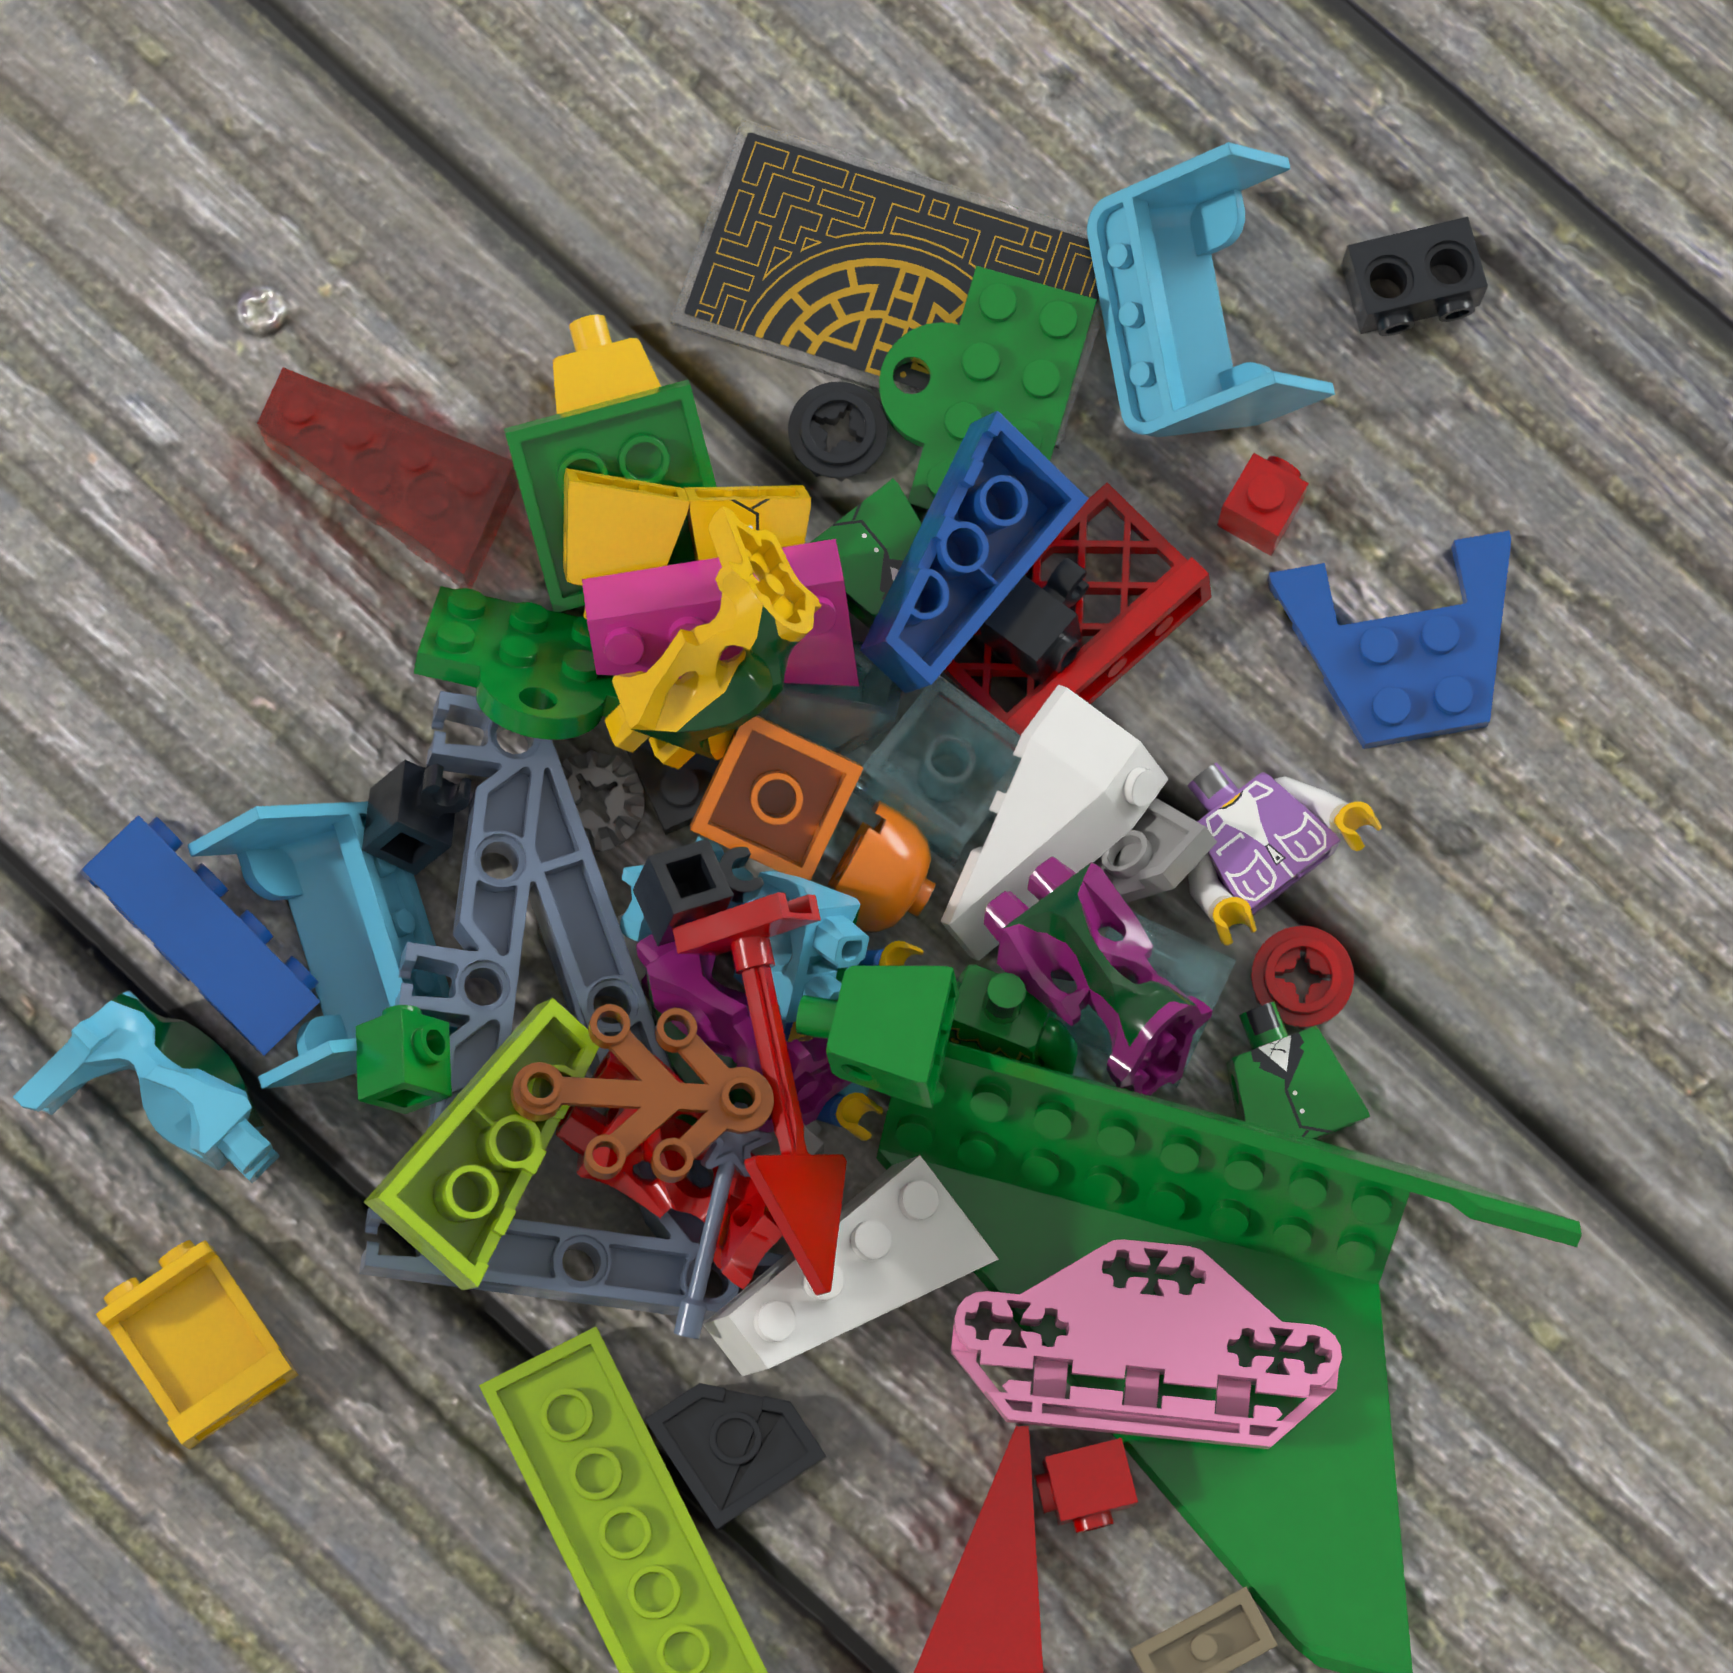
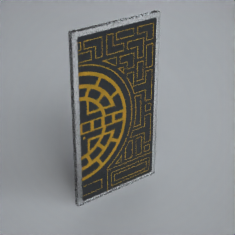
M742 118L740 126L736 129L733 147L677 304L671 311L672 318L670 323L673 326L879 391V378L884 359L891 347L904 334L919 326L930 323L945 322L959 325L976 266L1097 299L1095 310L1055 448L1059 449L1061 442L1066 438L1065 429L1103 315L1086 227ZM908 362L896 370L893 380L897 388L902 392L916 394L927 387L930 375L923 365L916 362Z

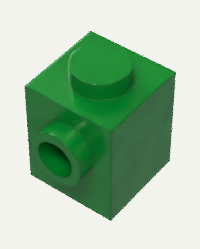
M396 1005L384 1009L382 1016L355 1026L358 1101L402 1114H408L452 1097L449 1022L424 1015L421 1009L416 1006Z

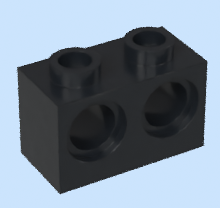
M1468 217L1347 245L1341 264L1360 334L1378 330L1380 336H1392L1410 330L1415 326V321L1438 316L1441 322L1462 319L1475 312V307L1480 306L1488 288ZM1436 265L1451 266L1458 272L1461 281L1454 284L1439 282L1432 275L1431 268ZM1377 279L1391 280L1399 287L1401 295L1395 298L1380 297L1372 290L1370 283Z

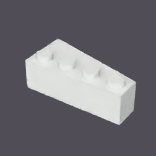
M919 1155L892 1165L841 1208L831 1292L819 1296L814 1293L790 1250L705 1321L703 1325L739 1373L745 1376L770 1369L998 1260V1257Z

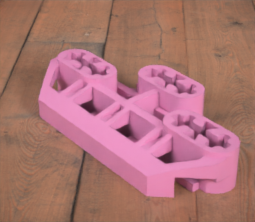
M1125 1239L1113 1240L1022 1294L983 1291L967 1296L957 1308L953 1323L950 1352L1006 1422L1270 1449L1337 1390L1338 1370L1342 1360L1341 1346L1336 1336L1329 1330L1317 1325L1282 1322L1202 1250L1191 1246ZM1115 1257H1121L1126 1259V1269L1146 1273L1150 1266L1148 1257L1163 1258L1155 1274L1173 1275L1178 1270L1180 1264L1190 1265L1191 1276L1201 1278V1283L1194 1284L1189 1294L1183 1295L1179 1293L1177 1282L1158 1279L1154 1285L1156 1295L1141 1294L1149 1278L1130 1277L1124 1288H1117L1113 1286V1276L1102 1273V1268H1110ZM986 1308L990 1310L992 1321L1011 1324L1013 1319L1011 1308L1027 1309L1022 1316L1020 1325L1038 1326L1044 1315L1055 1316L1057 1328L1066 1329V1336H1057L1053 1347H1046L1042 1345L1040 1334L1021 1331L1019 1343L1022 1348L1005 1346L1012 1330L992 1329L988 1340H980L976 1338V1329L965 1325V1319H975L978 1309ZM1245 1335L1249 1336L1251 1348L1270 1351L1276 1344L1273 1335L1287 1336V1339L1281 1345L1279 1352L1296 1353L1305 1346L1306 1342L1314 1343L1315 1354L1325 1356V1363H1320L1313 1370L1312 1374L1304 1372L1305 1366L1303 1361L1283 1358L1278 1364V1370L1281 1374L1266 1373V1370L1273 1363L1274 1357L1256 1356L1249 1362L1247 1367L1239 1366L1238 1355L1229 1353L1227 1346L1235 1345L1240 1336ZM977 1356L980 1357V1365L1032 1370L1033 1362H1035L1032 1395H1030L1031 1382L1008 1380L1002 1385L1006 1393L999 1392L976 1362ZM1068 1365H1072L1071 1374L1115 1379L1125 1378L1124 1401L1123 1391L1076 1386L1070 1387L1069 1399H1065ZM1160 1374L1164 1375L1163 1384L1216 1389V1399L1211 1401L1162 1396L1161 1409L1157 1408ZM1251 1385H1256L1255 1393L1307 1398L1281 1421H1276L1283 1415L1277 1407L1260 1405L1254 1406L1253 1418H1248Z

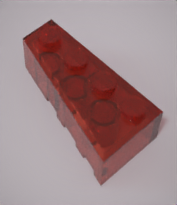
M283 367L257 422L265 444L325 489L336 493L374 525L378 524L392 534L419 558L437 567L460 588L472 589L519 485L513 461Z

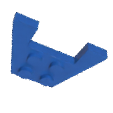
M1510 530L1454 540L1451 549L1463 604L1338 625L1325 563L1269 573L1267 582L1271 593L1276 601H1280L1293 623L1292 629L1302 646L1307 647L1324 676L1323 681L1363 749L1488 726L1491 719L1511 548Z

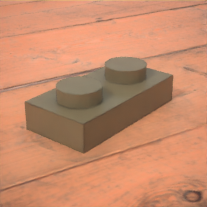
M1244 1587L1133 1647L1129 1652L1141 1673H1229L1273 1649L1278 1644L1247 1587Z

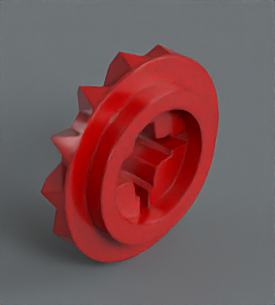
M1294 926L1278 931L1262 944L1253 961L1250 978L1258 1004L1262 1006L1275 1001L1283 1023L1303 1029L1326 1024L1345 1007L1354 985V970L1346 949L1331 934L1315 927ZM1300 952H1305L1304 962L1307 963L1309 973L1319 975V978H1329V981L1321 980L1320 983L1311 984L1307 995L1303 998V1003H1299V994H1296L1294 983L1285 982L1283 978H1275V976H1283L1284 973L1294 971L1300 959Z

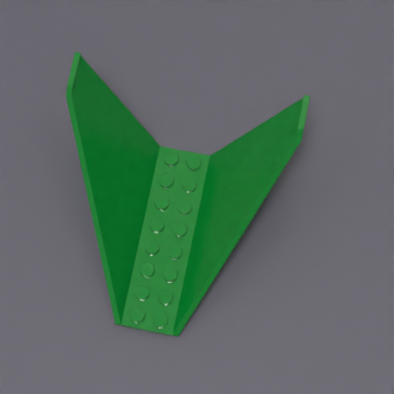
M947 1042L933 1108L922 1107L891 1096L876 1159L887 1170L892 1165L920 1155L998 1257V1260L973 1271L989 1291L1022 1294L1113 1240L1125 1239L1191 1246L1202 1250L1282 1322L1317 1325L1326 1328L1336 1336L1342 1353V1360L1338 1370L1337 1390L1270 1449L1111 1434L1115 1439L1122 1438L1124 1449L1238 1583L1243 1588L1247 1587L1256 1604L1291 1645L1316 1666L1339 1673H1413L1379 1287L1410 1192L1450 1203L1470 1219L1574 1247L1578 1246L1582 1236L1580 1222L1418 1167ZM1115 1257L1110 1268H1102V1273L1113 1276V1286L1117 1288H1124L1130 1277L1149 1278L1141 1294L1156 1295L1154 1285L1158 1279L1177 1282L1179 1293L1183 1295H1188L1194 1284L1201 1283V1278L1191 1276L1190 1265L1180 1264L1178 1270L1173 1275L1155 1274L1163 1258L1148 1257L1150 1266L1146 1273L1126 1269V1259L1121 1257ZM1011 1308L1015 1322L1023 1331L1040 1334L1043 1346L1053 1347L1057 1336H1066V1329L1056 1327L1055 1316L1044 1315L1038 1326L1020 1325L1022 1316L1027 1309ZM1241 1335L1235 1345L1227 1346L1229 1353L1238 1355L1239 1366L1247 1367L1249 1362L1256 1356L1274 1357V1361L1266 1370V1373L1281 1374L1278 1370V1364L1283 1358L1303 1361L1305 1366L1304 1372L1312 1374L1313 1370L1320 1363H1325V1356L1315 1354L1314 1343L1306 1342L1305 1346L1296 1353L1279 1352L1281 1345L1287 1339V1336L1273 1335L1276 1344L1270 1351L1251 1348L1249 1336ZM1068 1365L1067 1382L1070 1386L1123 1391L1124 1401L1125 1378L1115 1379L1071 1374L1072 1365ZM1160 1374L1157 1408L1161 1409L1162 1396L1211 1401L1216 1399V1389L1163 1384L1164 1375ZM1251 1385L1248 1418H1253L1254 1406L1260 1405L1277 1407L1283 1415L1276 1421H1281L1307 1398L1255 1393L1256 1385Z

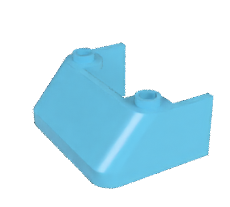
M1227 142L1101 199L1092 209L1087 224L1088 241L1121 416L1125 425L1132 432L1152 437H1166L1257 426L1335 395L1334 386L1331 382L1272 371L1265 365L1253 362H1246L1233 367L1211 254L1232 245L1243 230L1245 207L1241 191L1290 170L1288 157Z
M368 801L256 806L188 844L191 857L237 854L244 880L256 894L271 901L288 900L310 973L319 982L315 989L318 999L321 1001L320 1006L324 1016L315 1017L300 1027L296 1039L297 1057L258 1076L262 1089L328 1082L357 1073L355 1026L382 1016L384 1009L394 1006L401 983L413 984L412 996L449 998L450 988L445 975L413 968L410 979L398 978L401 954L407 942L436 946L414 874L362 850ZM449 1026V1036L457 1031L458 1027Z

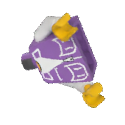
M1216 762L1202 771L1188 784L1189 789L1209 812L1197 822L1206 826L1217 841L1196 867L1188 873L1190 895L1210 920L1215 923L1221 943L1225 946L1231 945L1233 940L1229 927L1235 924H1245L1250 928L1251 933L1256 932L1257 928L1253 915L1333 855L1341 841L1335 833H1341L1352 850L1360 851L1365 845L1356 830L1361 826L1370 825L1379 831L1382 828L1381 824L1367 803L1361 801L1347 803L1325 790L1285 776L1273 779L1270 775L1262 772L1238 789Z

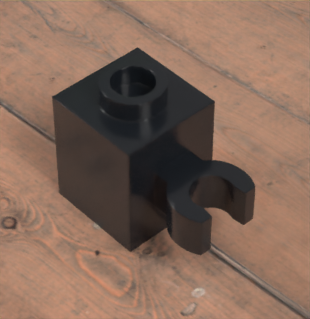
M1066 557L1053 571L1043 588L1026 576H1023L980 627L983 642L1041 685L1054 670L1058 673L1063 671L1073 662L1081 648L1080 639L1082 637L1078 615L1070 608L1082 598L1089 588V584L1083 580L1087 575V571Z
M405 759L370 788L362 850L417 875L452 846L455 813L464 810L468 806L472 780L465 777L456 784L443 778L444 766L440 764H434L425 768Z
M708 839L648 856L635 883L633 893L658 947L675 942L672 928L724 911L731 901L745 903L758 896L764 885L762 877L742 881L736 878L732 872V869L741 868L746 865L751 855L747 847H735L728 850L722 856L720 862H718Z

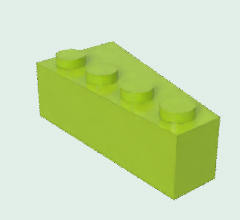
M554 998L536 1005L364 1201L366 1205L461 1290L479 1287L489 1267L488 1262L501 1236L505 1235L516 1213L515 1209L532 1175L536 1174L547 1152L545 1150L560 1120L564 1118L569 1106L562 1105L555 1116L544 1121H531L522 1117L515 1110L511 1101V1089L515 1076L526 1065L542 1062L557 1068L563 1077L584 1078L599 1049L590 1039L588 1029ZM535 1078L527 1084L529 1092L537 1098H545L552 1093V1087L545 1079Z

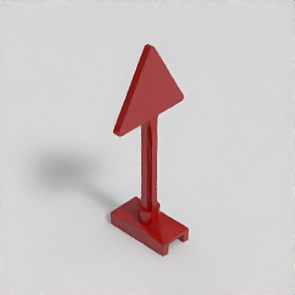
M777 892L672 929L678 954L717 956L732 950L736 973L742 974L762 1074L773 1091L774 1104L771 1117L781 1155H757L747 1158L744 1161V1165L811 1288L819 1296L831 1292L847 1160L843 1154L811 1155L807 1151L802 1115L771 968L775 966L770 937L821 921L816 895L808 894L787 901L785 893Z

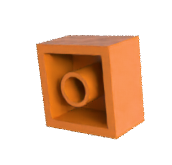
M757 715L735 729L726 752L721 758L693 817L690 830L729 849L747 847L751 853L749 858L778 872L810 881L864 767L843 755Z

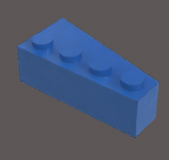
M998 410L970 424L860 648V651L905 694L933 684L1089 499Z
M138 815L90 860L79 873L94 888L98 886L109 897L108 900L115 906L116 910L141 934L146 935L154 943L153 946L186 980L191 981L199 989L198 992L261 1055L265 1056L321 1002L311 992L319 982L294 956H291L283 963L266 946L274 936L249 910L246 909L238 917L220 899L229 890L203 863L192 870L175 853L183 843L157 816L147 824Z

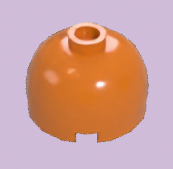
M880 800L875 803L871 810L881 816L874 828L864 822L861 823L827 884L836 891L857 898L861 905L856 926L863 932L877 933L895 926L906 912L918 917L936 883L926 878L931 863V852L927 838L916 823Z

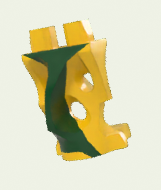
M724 506L713 515L708 526L711 539L722 565L715 578L719 590L722 592L721 606L717 616L710 623L696 626L691 631L680 629L662 657L647 672L637 671L615 675L612 679L620 705L605 718V723L614 745L633 753L649 738L654 755L663 764L676 769H680L696 753L714 760L721 759L726 752L734 730L757 716L784 690V675L788 658L794 647L813 629L814 613L821 608L818 597L809 591L796 577L775 533L765 529L762 531L751 529L742 523L731 509ZM729 646L743 647L742 651L733 658L719 660L722 652Z

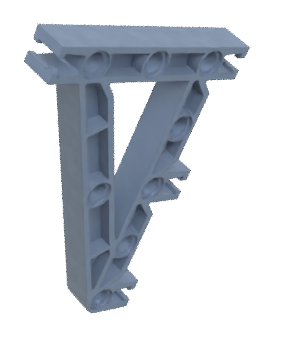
M440 691L433 709L431 729L443 730L444 721L447 720L480 728L483 730L484 736L480 746L446 744V732L434 731L433 740L428 750L426 768L434 764H440L444 766L443 771L488 777V779L477 786L470 800L453 929V936L464 950L407 942L401 954L398 978L410 979L411 971L414 968L448 976L451 978L452 984L448 993L449 998L412 996L413 984L401 983L394 1006H416L421 1009L424 1015L449 1022V1026L460 1027L449 1036L452 1097L431 1104L428 1128L511 1035L528 897L570 1014L588 1029L591 1016L594 1013V999L599 996L614 997L621 1003L630 1018V1031L653 1055L657 1056L671 1069L664 1049L656 1041L654 1020L553 741L524 736L528 743V751L521 754L506 752L497 741V733L507 729L499 726L483 713L477 703L476 696ZM488 853L504 855L512 865L513 875L505 879L490 877L484 872L480 858ZM472 978L488 980L493 984L497 992V1001L484 1006L473 1003L465 993L464 983ZM601 1019L597 1022L599 1031L605 1036L612 1037L621 1032V1025L619 1023L610 1024ZM599 1047L590 1065L592 1075L610 1051L609 1049ZM694 1160L687 1177L692 1184L700 1188L708 1187L712 1181L707 1168L701 1166V1160ZM641 1161L633 1165V1171L642 1178L651 1180L656 1178L651 1164ZM640 1204L639 1207L644 1221L656 1238L512 1219L505 1235L501 1236L488 1262L489 1267L479 1287L472 1289L677 1316L681 1300L688 1295L705 1223L692 1214L676 1211L673 1208L659 1218ZM369 1207L367 1210L365 1233L377 1235L380 1223L389 1224ZM367 1241L366 1250L361 1256L359 1274L458 1287L417 1249L416 1257L378 1255L379 1243ZM580 1250L590 1256L594 1264L592 1279L577 1281L570 1278L562 1265L564 1252ZM766 1253L756 1267L754 1274L762 1275L784 1255ZM714 1261L712 1262L711 1269L718 1273L722 1281V1291L718 1298L704 1297L703 1301L707 1306L704 1320H708L737 1296L740 1288L722 1274L721 1269L716 1266Z

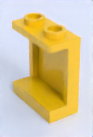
M191 1240L177 1245L159 1259L158 1263L162 1267L161 1270L141 1283L137 1277L121 1283L103 1298L107 1306L96 1313L101 1324L109 1330L169 1420L167 1424L181 1445L188 1449H192L299 1375L215 1249L206 1240L196 1246Z

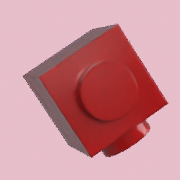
M1253 453L1222 506L1217 526L1272 556L1302 505L1309 483L1300 479V471L1289 462L1276 456H1269L1266 460Z
M1122 1438L1046 1456L1042 1461L1045 1473L1034 1475L1043 1514L1055 1511L1058 1526L1073 1522L1076 1533L1113 1525L1111 1512L1131 1508L1138 1503Z

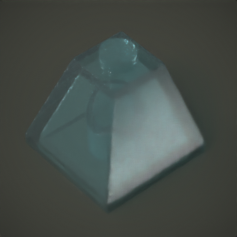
M853 640L859 686L784 683V690L768 705L766 720L845 756L895 727L903 691L860 651L863 642Z

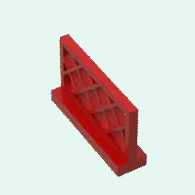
M1108 482L1089 497L1086 503L1024 575L1027 577L1033 572V582L1043 588L1047 581H1041L1042 563L1053 553L1078 554V565L1086 570L1087 554H1123L1122 582L1085 581L1089 584V588L1076 603V614L1078 615L1082 637L1080 639L1081 648L1073 662L1060 673L1054 670L1042 685L1039 684L1036 687V680L1014 664L992 663L993 649L985 644L984 663H957L953 659L943 671L1008 736L1009 744L1014 749L1024 730L1058 685L1067 687L1091 705L1212 598L1209 573L1193 557L1187 560ZM1107 506L1124 521L1123 541L1087 540L1088 522ZM1132 530L1143 541H1132ZM1079 531V540H1069ZM1131 554H1158L1171 567L1156 582H1130ZM1085 595H1121L1120 614L1109 623H1083ZM1129 595H1140L1129 605ZM980 628L974 635H981ZM1083 636H1094L1082 646ZM971 676H983V686L981 687ZM992 677H1028L1027 696L1006 713L991 697Z

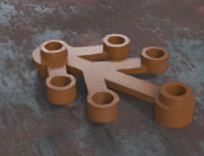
M614 1004L600 1006L594 1011L588 1026L589 1037L598 1047L609 1049L638 1081L563 1077L554 1066L537 1062L526 1065L517 1073L511 1089L513 1107L522 1117L531 1121H544L552 1118L557 1114L562 1105L638 1109L613 1133L596 1136L587 1145L584 1153V1166L590 1175L603 1180L615 1177L621 1171L626 1157L676 1112L705 1113L680 1139L668 1138L661 1141L656 1146L651 1157V1168L658 1179L667 1183L679 1182L688 1175L693 1161L726 1131L736 1134H747L763 1126L768 1120L774 1104L773 1091L765 1077L747 1067L728 1068L696 1034V1020L687 1010L672 1008L665 1011L657 1022L655 1038L662 1049L671 1053L678 1052L705 1084L679 1083L630 1031V1018L626 1011ZM605 1017L614 1018L621 1025V1032L616 1036H605L599 1031L597 1022ZM670 1021L681 1022L687 1028L688 1036L682 1040H673L666 1035L664 1025ZM535 1078L545 1079L550 1083L552 1093L545 1098H537L529 1092L528 1082ZM734 1089H744L751 1095L753 1103L745 1109L737 1108L730 1102L729 1093ZM599 1147L612 1149L617 1156L616 1164L611 1167L599 1166L593 1159V1151ZM665 1151H676L683 1157L684 1166L676 1171L668 1170L661 1164L660 1155Z

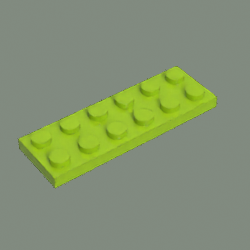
M597 1326L480 1384L479 1387L619 1673H768Z

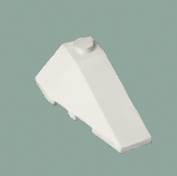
M1061 685L1055 688L1022 733L1013 755L1021 758V761L1008 791L1003 793L997 790L989 808L990 811L997 813L984 846L975 848L970 852L941 919V923L971 958L978 961L999 944L983 924L985 909L989 902L1004 891H1011L1028 908L1032 907L1039 900L1027 890L1030 875L1039 865L1053 856L1077 873L1089 863L1095 862L1134 828L1168 781V777L1141 741L1073 691Z

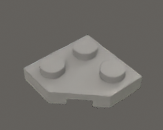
M1155 798L1134 828L1093 863L1102 868L1127 903L1175 889L1212 849L1217 841L1206 826Z

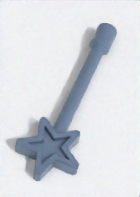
M740 1101L734 1104L735 1107L740 1109L748 1108V1105ZM755 1130L747 1134H736L726 1131L710 1145L701 1160V1166L708 1169L718 1166L688 1295L681 1300L674 1334L693 1339L700 1338L707 1309L703 1301L734 1170L736 1169L744 1177H750L745 1168L744 1161L751 1157V1150L772 1141L773 1137L768 1132Z

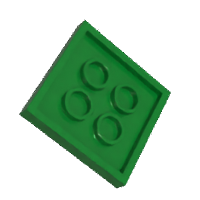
M689 380L504 428L553 612H562L585 605L583 586L567 582L563 567L564 475L566 468L680 488L717 487ZM687 515L668 565L695 561Z

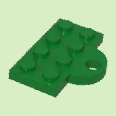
M976 266L959 325L945 322L930 323L909 331L897 340L887 353L882 364L879 391L881 405L892 427L909 442L923 447L908 498L913 509L925 513L928 512L970 424L997 410L1051 462L1097 299ZM908 362H916L923 365L930 375L927 387L916 394L902 392L897 388L893 380L896 370Z
M440 586L417 651L414 674L475 687L477 703L489 719L509 731L537 739L559 740L583 735L594 729L601 721L602 716L607 717L620 705L612 683L615 675L596 674L587 619L583 616L577 617L553 612L532 602L515 603L484 596L474 589H452Z

